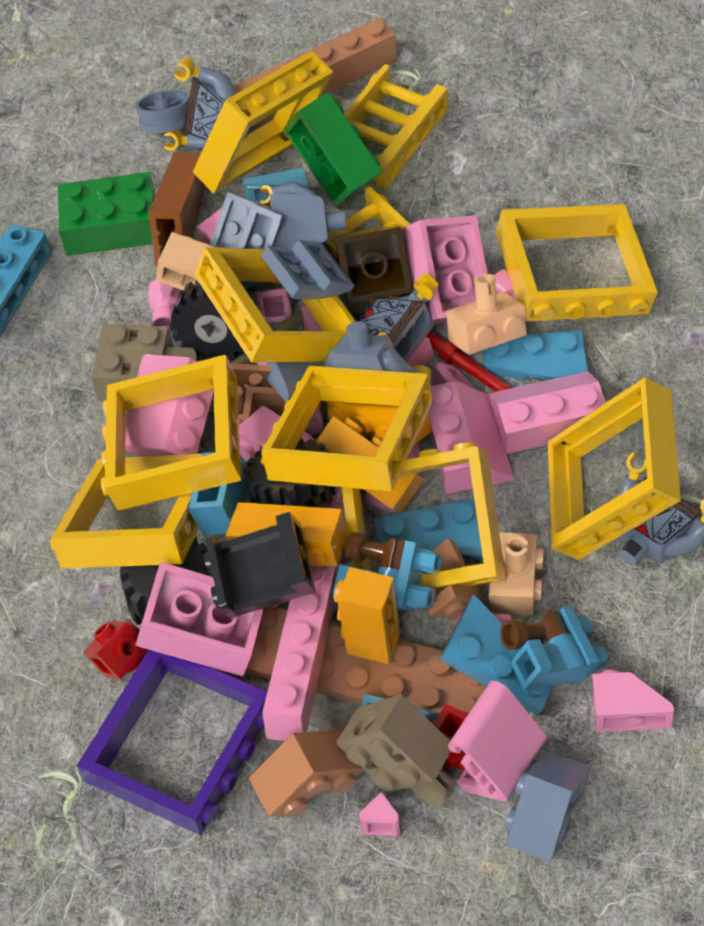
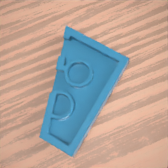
M582 330L528 334L483 350L484 368L493 375L525 380L528 377L550 380L588 371Z
M474 498L374 518L378 543H386L390 539L406 540L427 546L428 550L432 551L446 539L454 540L462 558L480 559V563H484Z
M473 594L439 660L486 687L490 681L502 683L513 693L526 710L538 715L542 712L553 686L524 691L511 664L512 659L520 649L507 650L503 646L500 637L502 623ZM526 665V671L531 675L535 670V666Z

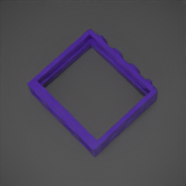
M148 650L78 762L77 768L84 782L201 836L211 819L217 818L220 810V801L226 792L230 793L235 787L239 768L244 760H250L256 748V739L261 730H265L263 708L267 692L211 667ZM168 671L249 706L191 806L109 769L112 761Z

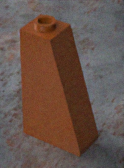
M173 152L149 210L155 266L158 265V260L172 232L194 238L205 184L193 173L201 153Z

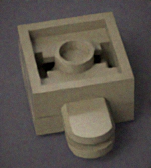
M103 324L91 376L98 400H107V385L136 378L142 357L145 354L189 357L198 361L196 352L193 348L173 347L169 328L166 326Z
M402 694L357 708L336 741V744L346 752L347 758L354 764L361 766L372 777L375 785L386 790L388 793L410 787L427 804L441 806L445 803L448 793L454 787L455 781L442 769L451 752L448 748L450 740Z

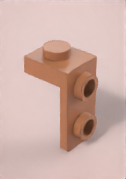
M446 539L432 550L443 557L440 571L466 567L454 540ZM448 585L435 596L433 607L427 610L430 617H443L453 620L462 615L473 594L480 601L482 597L476 585Z

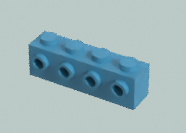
M11 224L6 234L0 238V338L51 255V249L44 232Z

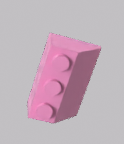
M477 215L418 220L402 229L413 291L415 290V282L425 273H428L435 279L439 285L433 290V297L425 305L434 325L447 323V310L476 301L474 278L479 276L481 281V274H487Z
M145 354L142 357L137 377L199 361L189 357ZM214 389L127 411L125 451L140 457L197 454Z
M588 371L489 393L490 403L506 454L548 445L550 439L606 403L599 381Z
M455 381L430 386L433 403L428 412L432 432L429 435L433 449H439L443 453L453 451V446L456 444L473 442L475 446H479L488 452L492 485L513 481V473L499 433L489 394ZM469 462L439 468L446 495L473 489Z
M160 562L135 646L243 676L252 655L264 608L231 618L220 608H216L211 596V587L215 586L213 577Z

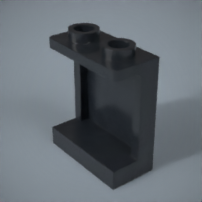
M290 512L275 516L277 525L224 542H218L214 537L206 539L208 552L204 553V561L208 572L213 575L215 586L211 587V596L216 608H220L231 618L316 592L301 523Z

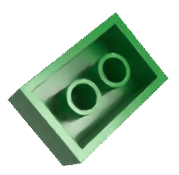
M329 92L298 110L283 129L335 207H338L364 190L382 173L378 158L373 152L367 150L362 142L361 133L354 125L349 123L344 116V109L337 99L332 98Z
M151 172L58 184L59 233L66 255L71 256L153 244L149 210L156 192Z

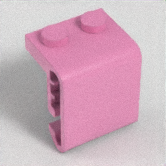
M489 682L449 742L448 748L451 752L460 753L463 750L466 753L461 761V764L466 769L457 781V784L464 792L506 802L516 788L522 772L527 771L545 743L547 736L513 693L500 682Z

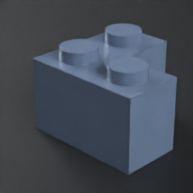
M549 750L546 751L539 761L533 760L528 772H522L515 789V794L520 795L517 808L512 807L506 819L505 829L510 831L506 845L550 863L561 848L570 815L581 801L591 767Z

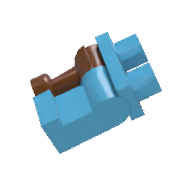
M350 533L345 545L346 559L358 563L363 562L366 557L380 561L378 572H369L393 577L397 609L414 612L415 608L431 609L433 607L435 589L420 586L423 572L438 575L441 569L442 555L430 551L427 546L416 542L390 539L386 543L369 542L366 534ZM339 564L332 597H334L338 581L345 580L348 569L351 566Z
M567 606L562 607L559 612L553 611V609L547 611L538 623L526 625L520 619L503 622L500 629L503 646L507 650L520 649L512 659L511 664L524 691L573 682V684L582 683L590 672L601 669L608 661V655L604 647L600 645L592 646L588 640V637L592 634L593 627L588 616H576L572 607ZM526 665L535 666V670L531 675L526 671Z

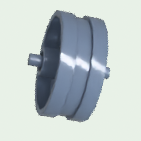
M160 90L140 98L136 102L140 129L149 133H165L185 127L189 95L180 90Z

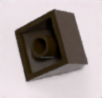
M394 224L333 236L338 264L355 285L351 291L345 293L347 304L413 292L400 225Z

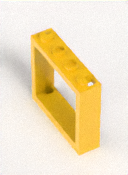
M311 50L226 99L193 173L215 194L293 146L283 129L298 110L321 97L333 71ZM277 111L272 121L245 136L248 128ZM282 135H284L288 139L287 142H285L281 138Z
M625 204L507 209L501 211L495 233L512 281L516 300L525 305L526 321L575 320L591 317L607 318L611 316L649 314L658 292ZM615 236L632 286L538 291L522 240Z
M205 247L194 275L251 363L325 362L330 349L336 347L342 337L347 335L346 327L356 322L336 295L322 299H301L323 331H273L240 283V281L280 282L261 257L264 249Z
M226 355L107 385V400L103 401L106 425L102 426L106 450L102 451L101 454L105 468V477L101 478V487L104 496H110L118 511L241 481L237 377ZM214 389L216 453L125 475L126 411Z
M308 366L301 381L297 382L296 390L291 399L287 400L279 421L274 423L267 443L262 445L261 464L265 465L267 479L271 481L392 491L433 403L429 374ZM321 400L399 406L375 457L295 450Z
M644 377L548 441L553 550L581 560L681 501L672 390ZM643 418L647 479L584 517L581 457Z
M473 442L456 444L453 446V451L443 453L439 449L421 451L418 458L406 460L399 475L418 473L468 462L470 465L484 564L439 571L438 575L432 573L423 574L420 586L435 589V592H441L448 585L475 586L506 580L488 452L479 446H475ZM342 487L348 536L351 532L366 534L360 489ZM368 557L359 563L351 561L352 567L371 571Z
M202 454L126 457L125 475L200 457ZM98 459L51 536V550H55L60 568L159 565L160 562L170 565L182 564L199 530L188 510L192 493L178 497L163 528L89 531L108 495L104 496L101 487V478L105 477V468L102 459Z

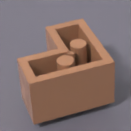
M231 364L237 377L239 425L263 405L281 416L286 402L267 381L272 368L269 365Z
M343 730L292 733L249 777L268 817L286 815L287 818L297 816L307 808L306 803L314 795L333 790L336 793L344 792L355 784V778L364 769L351 762L347 758L346 752L336 744Z

